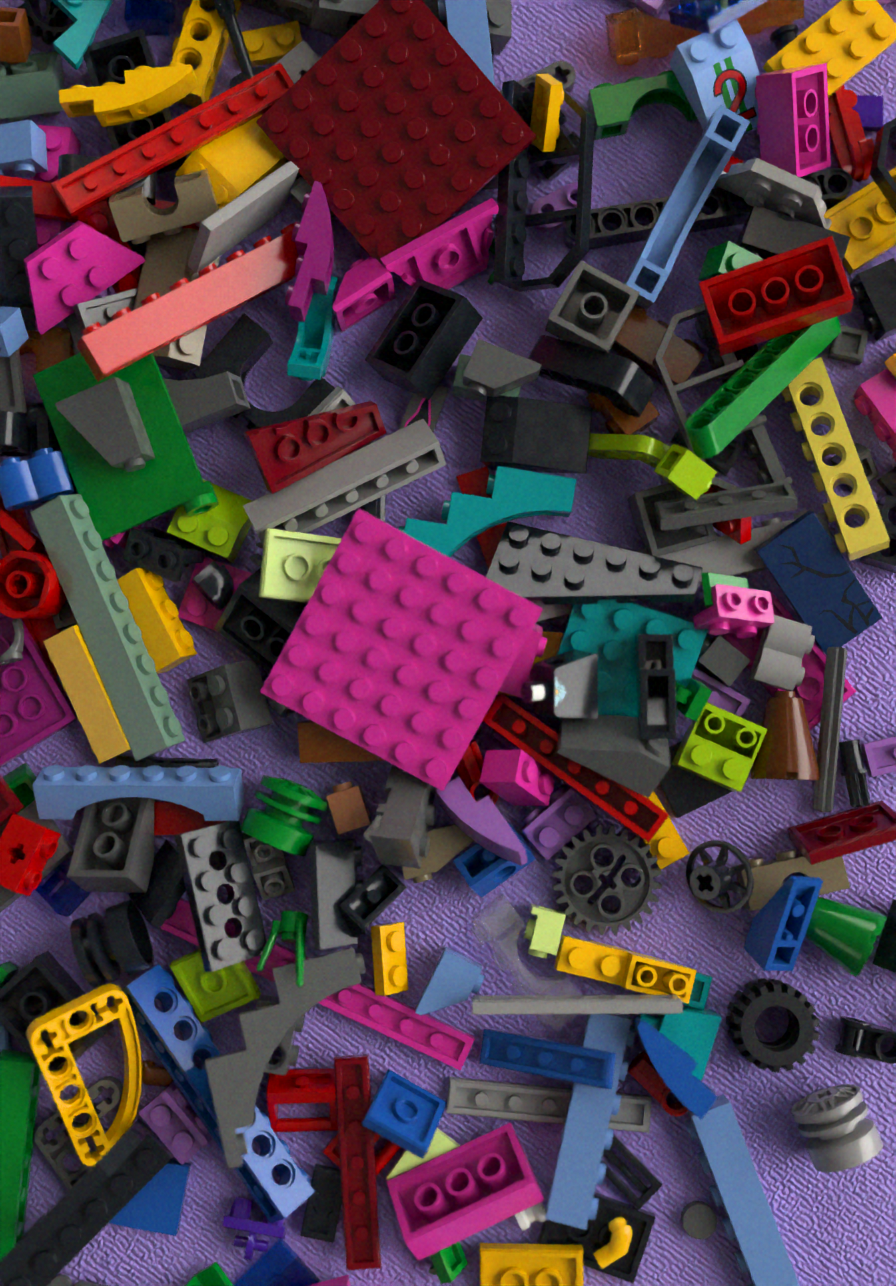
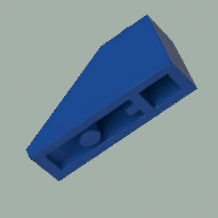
M790 876L752 919L743 948L764 971H793L823 883L820 877Z

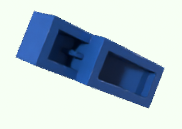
M636 1015L633 1019L639 1039L655 1069L683 1105L702 1120L718 1096L710 1087L691 1074L698 1063L691 1055Z

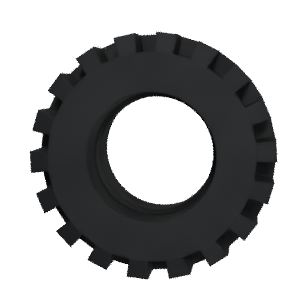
M763 978L757 979V984L752 982L745 984L746 990L744 992L738 990L734 994L737 998L735 1003L730 1002L727 1008L731 1011L730 1016H726V1024L730 1028L727 1032L729 1038L734 1042L735 1048L750 1063H754L762 1070L769 1068L772 1072H780V1068L783 1067L786 1071L794 1069L793 1063L796 1061L802 1065L807 1061L803 1055L806 1052L812 1055L815 1047L811 1045L812 1040H819L820 1033L815 1030V1027L820 1026L819 1018L813 1014L816 1011L814 1006L807 1001V997L801 992L777 979L768 981ZM773 1006L785 1008L789 1017V1024L785 1034L773 1042L759 1041L755 1034V1023L761 1012Z

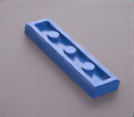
M484 1029L479 1064L612 1089L616 1053L504 1031Z

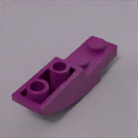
M314 181L311 193H305L302 202V212L304 214L301 222L295 223L292 233V242L296 243L299 256L295 267V275L298 276L295 285L288 287L285 305L289 307L291 319L301 322L305 321L313 293L327 296L333 268L334 242L330 211L321 182Z

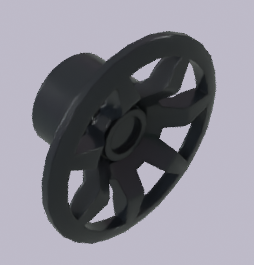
M710 840L697 846L688 858L686 865L687 883L692 895L702 906L716 913H731L742 908L748 902L754 887V876L748 859L740 849L726 841ZM721 847L716 861H713L712 857L706 852V848ZM728 850L734 853L742 864L729 868L725 866L728 860ZM700 855L703 865L694 869L695 860ZM744 869L747 877L746 888L740 883L732 881V876ZM727 891H734L743 895L738 903L730 906V897ZM719 897L723 906L714 905L708 900Z

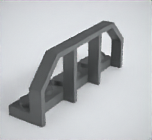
M704 303L673 315L653 360L686 445L692 453L693 450L684 427L687 417L677 394L721 378L719 382L721 387L744 365L742 359L737 361L734 352L723 356L719 355ZM696 318L695 328L701 340L705 339L709 348L707 357L714 370L673 385L663 361V355L677 324ZM758 414L740 432L744 433L747 440L744 442L748 457L751 460H755L759 469L757 471L758 482L760 485L789 481L792 484L791 476L785 477L764 426L767 418L765 415L760 416ZM713 477L710 486L718 491L740 489V487Z

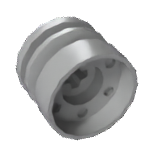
M842 1084L822 1089L804 1097L792 1107V1116L799 1123V1133L804 1137H810L806 1141L805 1147L813 1167L818 1172H838L856 1167L875 1157L883 1148V1142L874 1121L864 1118L868 1114V1106L862 1101L863 1094L860 1087L855 1084Z

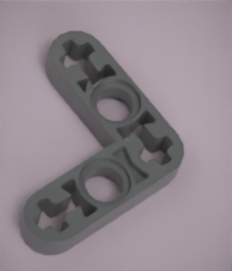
M105 1076L86 1089L99 1119L121 1101L123 1085L119 1079L113 1076ZM101 1086L105 1089L112 1087L114 1093L111 1095L113 1101L110 1098H105L95 1106L92 1100L103 1092ZM57 1111L37 1128L35 1142L67 1189L70 1190L76 1183L75 1179L79 1178L85 1170L91 1169L93 1166H87L81 1161L80 1169L77 1171H70L65 1168L63 1162L65 1155H77L66 1129L57 1135L56 1140L51 1139L48 1141L46 1139V1135L49 1132L48 1129L52 1131L63 1123L62 1118L59 1117V1111ZM88 1114V1119L84 1123H78L73 1120L72 1126L77 1128L84 1126L88 1122L90 1115Z

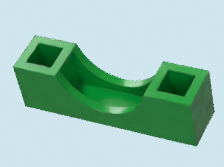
M673 70L663 71L657 76L644 79L639 76L633 77L624 83L614 85L602 83L593 89H589L587 109L595 118L594 140L626 134L629 120L633 114L649 104L662 103L670 105L679 110L688 122L698 120Z

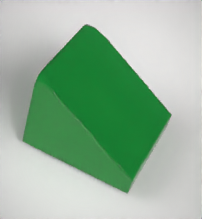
M26 763L3 776V779L24 806L20 811L35 800L32 785L36 777Z

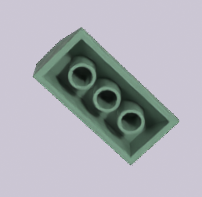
M57 51L29 54L26 63L9 64L0 61V119L9 118L10 121H21L28 118V115L41 114L42 117H52L63 111L59 102V90L65 89L62 59Z

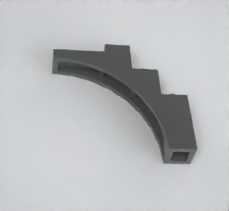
M73 312L64 319V322L71 331L74 341L72 344L73 352L77 354L80 351L76 344L83 335L76 314ZM230 372L220 373L203 379L172 380L163 378L185 434L250 409L241 377Z

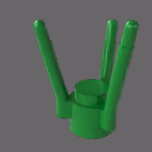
M298 911L281 912L280 920L272 921L271 933L256 968L258 972L263 970L276 938L280 934L282 935L281 941L296 944V986L302 987L304 960L306 959L307 914Z

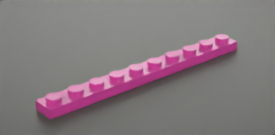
M180 898L175 913L170 919L165 920L160 928L199 946L189 901ZM229 920L226 921L224 927L227 936L230 935L232 937L235 932V925ZM275 942L261 972L256 970L261 955L244 961L249 971L275 982L272 968L296 962V952ZM362 983L346 987L319 1002V1004L460 1071L475 1040L474 1036L428 1014L419 1015L415 1013V1008L388 995H375V989Z

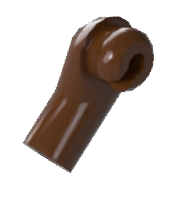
M151 1060L142 1062L143 1084L166 1087L174 1082L165 1067H157Z

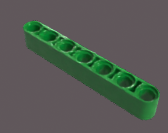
M838 316L770 339L686 420L684 427L693 453L702 459L710 458L720 453L840 334L841 326Z

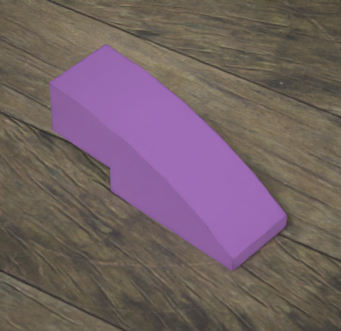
M459 777L447 783L444 791L435 790L439 805L468 837L503 859L521 866L528 862L524 846L489 796L476 802Z

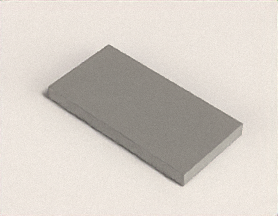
M291 161L285 163L202 221L188 266L195 273H198L281 213L299 168Z

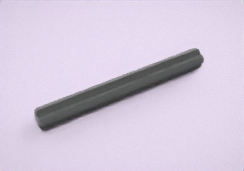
M828 647L826 653L817 753L819 780H815L813 809L819 812H832L834 805L847 649L843 647Z

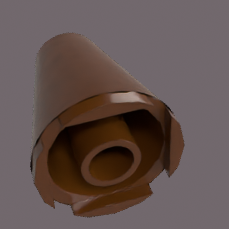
M775 691V697L767 699L761 724L762 727L767 729V732L751 767V779L819 780V769L802 698H795V691Z

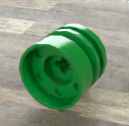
M263 775L260 784L273 790V792L268 794L256 791L254 796L267 806L265 810L249 808L241 824V831L283 851L302 857L306 856L314 835L302 827L304 821L320 823L322 818L310 812L309 809L313 807L325 811L328 802L316 795L313 790L286 778H274Z

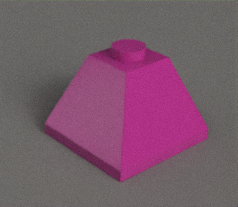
M369 257L366 260L361 258L350 265L349 271L343 277L332 307L341 332L396 298L393 277L376 258Z

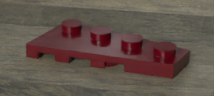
M368 401L246 431L244 434L266 488L274 494L386 434V430L377 404Z

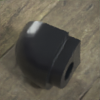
M215 561L192 579V583L218 611H221L233 596L234 582L232 576L224 565L219 567Z

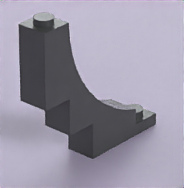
M353 947L305 959L302 987L296 986V962L272 968L280 1002L239 1013L246 1048L206 1058L205 1065L228 1169L242 1166V1155L248 1154L244 1132L237 1134V1128L253 1124L260 1082L274 1050L284 1035L314 1005L346 987L362 982L360 974L366 973L362 953L355 954Z

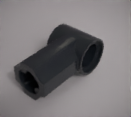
M43 402L27 403L25 418L27 428L31 433L32 456L34 457L33 453L44 448H53L54 452L61 451L62 453Z

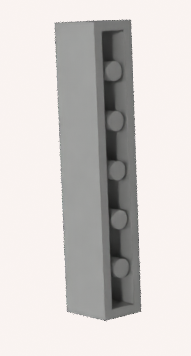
M421 419L324 466L274 494L270 492L243 505L264 546L265 529L267 528L308 533L447 464L438 439L426 421Z

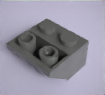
M253 660L225 664L187 679L189 696L193 701L197 717V727L201 733L203 743L273 724L267 698L264 694L260 693L263 683L259 667Z

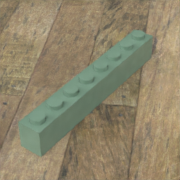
M81 494L60 495L30 512L135 760L138 761L185 741L181 724L175 717L169 703L168 693L161 684L155 670V663L146 649L141 630L134 621L129 609L128 600L120 588L115 576V569L108 560L102 546L101 536L94 527L89 515V508L83 501Z

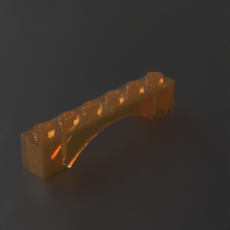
M737 0L717 13L687 21L664 20L648 15L637 8L605 15L609 55L617 65L620 64L622 66L634 65L639 62V59L650 56L652 58L666 57L670 54V51L676 49L677 45L735 17L745 35L758 34L762 32V28L770 26L782 27L793 24L794 20L804 18V0Z

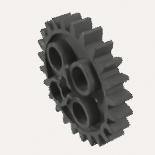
M597 824L596 834L591 835L584 828V839L580 840L573 835L571 839L574 847L562 846L563 852L567 855L566 858L556 857L555 862L562 866V869L552 871V876L561 879V881L553 884V890L563 891L556 898L557 903L567 902L568 905L563 910L564 914L569 915L575 912L574 924L577 925L584 919L586 921V931L588 932L594 924L598 925L600 935L604 934L606 926H611L614 935H617L618 925L623 924L627 931H631L629 921L634 919L639 924H642L643 921L639 913L643 911L652 914V910L647 904L648 901H659L658 896L652 893V889H660L662 884L653 880V877L661 875L662 872L659 868H651V865L658 859L656 855L646 857V853L651 848L650 845L647 843L639 847L640 837L637 834L628 839V829L626 827L622 829L619 835L615 834L613 824H610L607 833H603L601 826ZM602 847L612 851L611 860L605 864H600L593 858L595 851ZM621 855H625L626 859L612 874L614 883L612 885L606 883L596 900L592 904L588 903L590 896L601 885L599 875L602 873L607 876L615 866L617 859ZM635 868L640 872L639 878L635 883L627 884L622 881L621 875L625 869ZM580 875H587L593 880L592 886L585 891L579 890L574 886L575 878ZM608 895L618 897L620 899L619 906L612 911L604 909L601 906L604 897Z

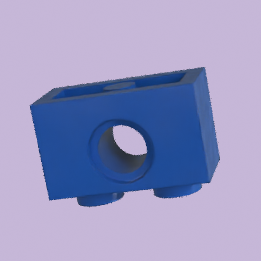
M507 822L525 848L528 861L526 864L521 866L503 859L483 848L478 843L453 860L469 887L481 898L536 859L519 832L509 822Z

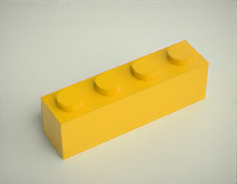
M74 625L43 641L48 651L49 659L55 666L63 689L73 705L76 717L84 729L90 742L91 750L96 755L99 764L130 751L131 748L79 626Z

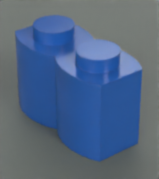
M44 448L33 453L34 457L28 460L21 461L20 457H13L0 462V493L5 509L14 511L53 500L60 495L75 493L66 461L61 451L54 452L53 448Z

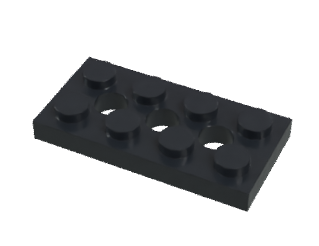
M239 820L174 835L205 972H213L260 956L267 942ZM212 852H215L220 859L217 870H214L209 863V857ZM220 885L224 886L227 891V899L224 904L219 902L217 898V890ZM228 919H231L235 925V932L231 938L226 935L224 929Z

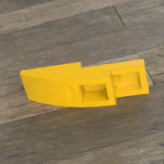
M176 62L169 64L167 67L156 68L138 66L134 70L124 71L125 84L106 82L102 86L94 87L74 85L69 89L59 90V102L68 118L96 115L101 126L107 127L136 121L166 109L188 95L198 84L191 64L185 65Z
M566 935L561 937L554 968L558 971L620 985L625 989L650 995H677L683 1003L689 1004L697 972L695 969L642 953Z

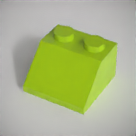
M211 483L219 505L208 512L196 516H187L183 505L179 506L168 527L167 533L234 564L252 525L243 505L252 502V500Z

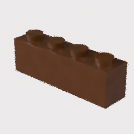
M635 304L611 350L636 363L647 375L661 384L653 360L669 325L661 320L656 322L646 315L647 312L644 308ZM674 333L663 355V361L673 385H677L690 378L703 359L704 354L700 352V348L689 339L682 340Z

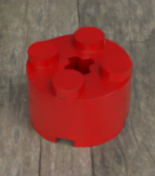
M22 550L7 553L8 555L0 560V613L7 617L18 619H45L57 615L66 601V596L48 554Z

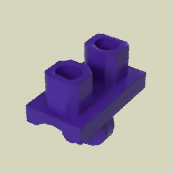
M235 1197L229 1216L224 1215L222 1226L249 1232L248 1237L235 1235L233 1246L246 1248L244 1259L252 1260L254 1250L267 1252L269 1241L257 1239L258 1234L285 1239L287 1230L286 1227H283L285 1219L270 1223L264 1214L263 1222L252 1221L250 1217L254 1201Z

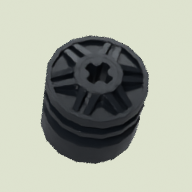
M127 900L106 908L105 920L99 913L95 912L88 915L87 919L81 917L72 921L70 931L74 954L83 976L92 987H100L106 984L107 980L113 982L119 979L120 967L126 974L132 975L153 966L154 954L150 935L141 912L133 901Z

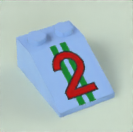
M736 17L677 45L669 64L703 130L720 105L750 121L743 135L756 130L758 102L755 97L756 76L759 75L751 45Z

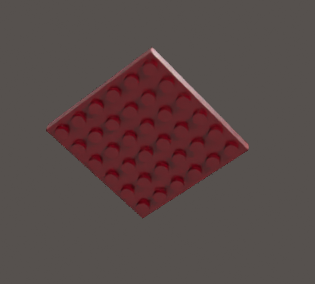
M379 0L256 121L289 162H293L299 168L298 172L311 187H313L314 181L321 182L328 207L372 258H376L381 264L380 258L446 223L537 138L535 133L422 0Z

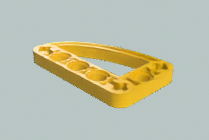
M115 984L102 985L37 1018L27 1029L28 1042L74 1149L82 1163L87 1166H94L133 1125L141 1095L142 1058L138 1031L128 998L121 988ZM112 995L115 998L113 1000L114 1005L108 1008L106 998ZM92 1004H94V1005L96 1006L95 1009H96V1010L98 1011V1013H99V1014L96 1015V1016H95L94 1012L92 1011V1009L90 1008V1005H92ZM84 1010L87 1013L85 1021L78 1026H71L69 1024L70 1016L76 1011ZM117 1019L124 1055V1084L117 1114L109 1129L104 1133L67 1044ZM44 1029H47L49 1032L48 1036L53 1045L48 1049L41 1039L40 1032ZM58 1056L66 1058V1063L62 1069L55 1072L48 1070V1064L53 1058ZM68 1085L78 1086L74 1097L68 1100L60 1098L63 1088ZM88 1113L90 1115L88 1122L84 1126L79 1128L72 1126V1121L78 1114ZM90 1135L97 1149L90 1153L89 1146L85 1140Z

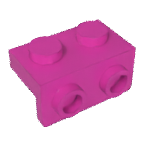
M716 584L712 587L713 606L693 616L695 629H708L711 635L736 634L737 638L742 639L755 637L758 631L774 624L772 599L769 591Z

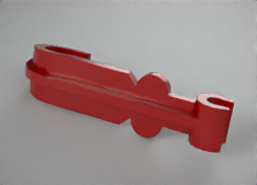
M843 85L828 97L829 135L838 168L846 170L853 180L862 182L871 176L870 169L874 143L872 138L866 139L859 113L851 109L857 103L856 93L852 90H845Z

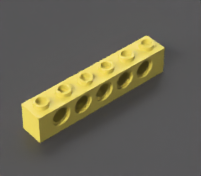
M822 357L814 359L781 393L785 403L791 401L795 412L790 413V417L795 431H802L806 442L801 443V448L806 461L813 460L817 472L812 473V478L817 492L824 491L828 501L823 504L829 523L835 521L839 531L838 534L834 535L840 553L846 552L849 561L889 548L890 539ZM807 395H815L819 398V401L811 406L801 402ZM824 424L830 428V431L825 435L819 436L814 434L812 429L816 425ZM829 454H836L842 460L835 466H828L823 462V459ZM840 484H847L853 491L850 495L841 497L835 494L834 489ZM857 514L864 519V523L860 527L852 528L845 523V519L850 515Z

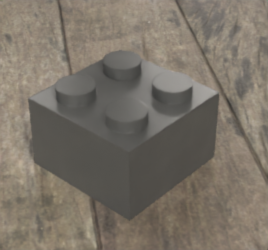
M580 260L548 317L545 331L564 341L609 353L633 310L640 292Z

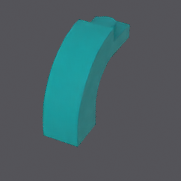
M331 276L327 296L313 293L305 321H299L296 342L287 363V376H294L303 381L320 380L321 377L326 376L336 318L332 307L338 293V277Z

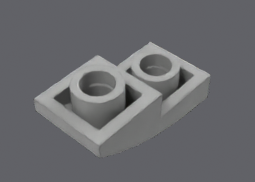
M245 832L242 833L245 848L253 867V876L262 899L266 900L294 892L295 886L284 851L257 840Z

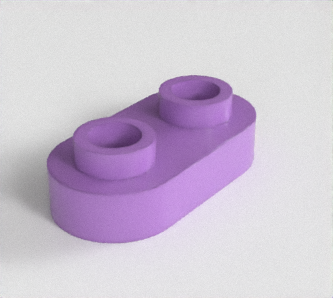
M578 182L567 184L538 199L532 206L531 214L542 213L543 209L558 211L577 208V202L573 201L570 196L577 194ZM566 222L534 227L540 232L549 233L565 226Z

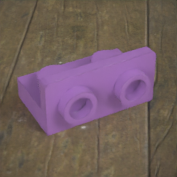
M563 786L557 788L550 795L549 806H546L542 811H539L536 807L522 819L525 825L520 830L546 860L559 851L563 845L567 844L573 835L576 836L598 817L571 786L566 790Z
M173 1083L168 1085L138 1112L181 1165L202 1147L207 1146L213 1139L179 1087L176 1088Z

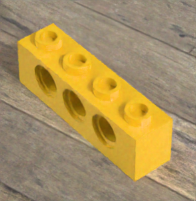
M192 0L190 8L186 7L183 12V29L180 37L175 38L172 46L173 58L171 63L178 62L185 65H198L193 70L198 86L184 98L177 101L191 107H197L210 100L230 41L225 23L220 18L217 9L206 11L209 7L215 6L213 0ZM234 0L237 14H235L236 18L242 4L240 0ZM200 36H208L203 41H196V39Z

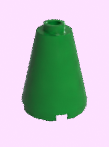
M818 897L804 937L847 973L856 977L866 964L874 948L873 944L876 937L880 936L886 916L875 911Z

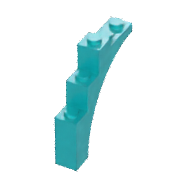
M497 466L496 475L489 474L486 494L492 495V498L452 492L451 501L444 500L441 520H447V524L407 518L405 526H399L398 530L451 557L472 538L507 521L542 515L569 517L572 511L577 479Z

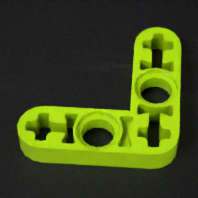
M590 433L588 456L599 459L640 460L656 468L671 447L645 435Z

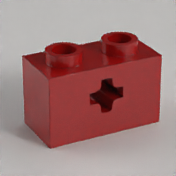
M12 813L0 837V885L15 893L30 896L32 891L39 886L42 880V871L48 859L55 854L61 834L26 817Z

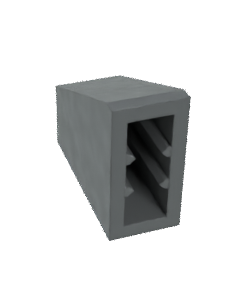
M113 377L55 403L57 410L111 466L126 470V472H134L146 466L145 462L155 458L129 383Z

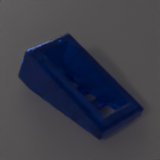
M61 863L54 869L55 873L44 884L42 881L47 876L41 880L35 890L58 915L68 917L85 901L91 892H86L67 877L69 870ZM63 879V885L55 893H53L52 890Z

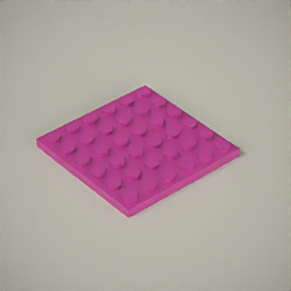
M358 508L260 693L437 789L444 791L540 617L543 608Z

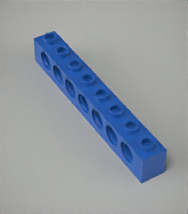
M157 964L123 988L122 991L128 998L136 1026L225 1155L205 1065L206 1058L217 1056L221 1053L212 1042L213 1038L209 1030L202 1026L194 1016L193 1007L190 1002L181 997L175 988L174 980L170 973L163 970ZM154 999L162 1002L164 1012L156 1009ZM174 1027L182 1031L183 1041L175 1037ZM193 1055L201 1059L202 1069L194 1065ZM255 1105L253 1124L237 1128V1134L244 1132L248 1154L242 1155L243 1165L235 1167L234 1170L270 1223L286 1219L315 1191L309 1184L310 1179L307 1173L298 1167L291 1158L290 1149L282 1139H279L270 1127L271 1122L268 1116ZM253 1140L260 1146L259 1156L252 1149ZM273 1169L279 1174V1184H276L272 1179Z

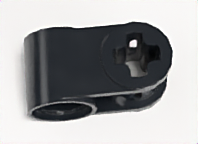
M841 1016L842 1032L840 1042L835 1045L834 1051L855 1058H867L888 1064L896 1063V1032L890 1028L871 1024L860 1019ZM892 1037L894 1041L892 1049L886 1053L881 1052V1041L884 1038Z

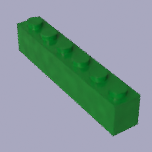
M4 1049L0 1051V1259L24 1235L41 1078L40 1067L28 1052Z

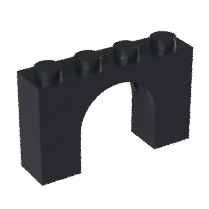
M243 314L201 362L200 366L195 369L193 374L197 379H203L220 373L230 372L241 377L245 390V381L249 371L270 348L273 341L268 332L246 314ZM321 377L320 380L315 379L297 402L287 409L269 412L258 409L249 402L250 409L235 414L232 417L237 419L240 415L249 423L246 426L249 431L307 417L335 387Z

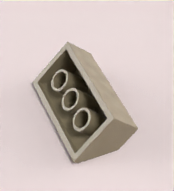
M183 228L182 231L172 235H164L163 232L150 235L151 239L146 241L143 256L145 262L141 266L133 311L142 306L140 301L149 295L158 292L160 296L171 292L169 287L177 281L187 278L191 282L199 278L198 273H195L188 266L198 230ZM218 257L209 265L215 263L218 268L220 257ZM207 325L153 352L156 363L185 372L200 366Z

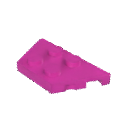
M490 198L380 258V260L389 272L393 271L412 287L419 278L448 290L487 269L489 260L488 249L492 244L494 235L491 223L493 214H498V204L493 198Z
M80 220L24 259L26 276L30 285V299L34 308L36 329L41 335L75 312L73 306L92 300L144 263L145 259L138 252L132 251L109 236L101 234Z

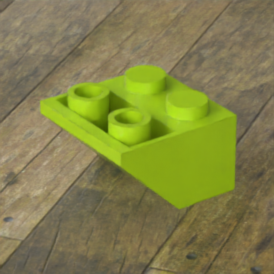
M706 703L698 720H692L685 732L671 765L730 791L741 792L767 729Z

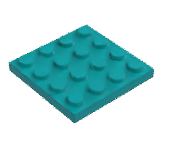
M616 599L598 600V604H573L556 655L575 649L597 653L598 715L638 717L635 635L673 634V669H675V680L677 683L687 687L708 629H695L694 621L634 602L616 603ZM676 708V720H677V717H678V714H679V710ZM538 713V714H541V715H544V716H547V717H550V718H554V719H557V720H559V718H560V717H554V716H549V715H546V714Z

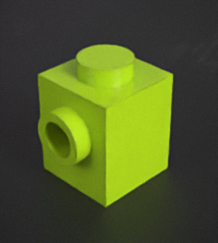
M674 443L654 470L656 474L679 492L695 500L709 489L712 479L717 473L690 450Z

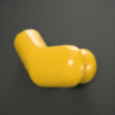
M617 1217L609 1223L608 1228L612 1232L610 1243L593 1253L602 1269L628 1252L633 1233L631 1226L627 1225L626 1220L622 1217Z

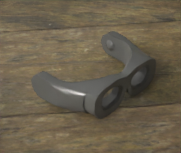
M13 619L14 642L0 656V666L23 660L24 628L21 619Z

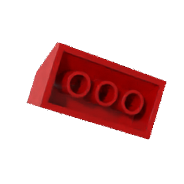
M832 236L699 282L710 328L720 356L851 312L854 301Z

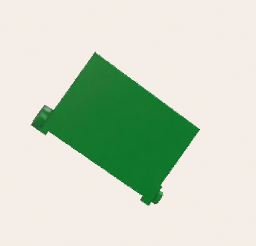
M80 352L33 375L77 492L81 494L83 501L87 504L89 515L96 531L101 536L102 542L183 505L187 516L203 514L219 505L211 481L204 482L153 353L100 381L96 380ZM113 377L129 383L155 458L145 462L146 466L134 472H126V470L111 466L57 410L55 403Z

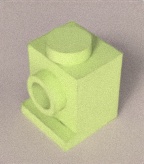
M531 904L530 912L535 914L534 920L528 918L524 938L529 939L528 954L540 958H547L548 953L557 955L566 914L563 911Z

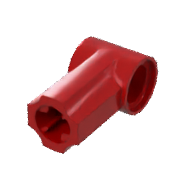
M474 739L471 740L456 767L459 778L473 798L475 788L481 784L480 778L484 763L483 756ZM490 789L486 795L490 797L495 805L499 795Z
M644 1050L631 1061L627 1072L662 1105L668 1114L682 1116L687 1113L689 1109L680 1100L674 1104L666 1102V1096L671 1090L655 1069L646 1051Z

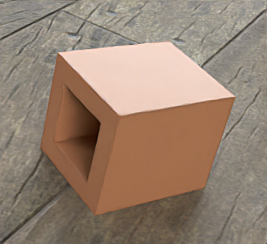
M349 781L332 787L334 793L326 797L338 835L372 823L361 785L353 787L352 782Z

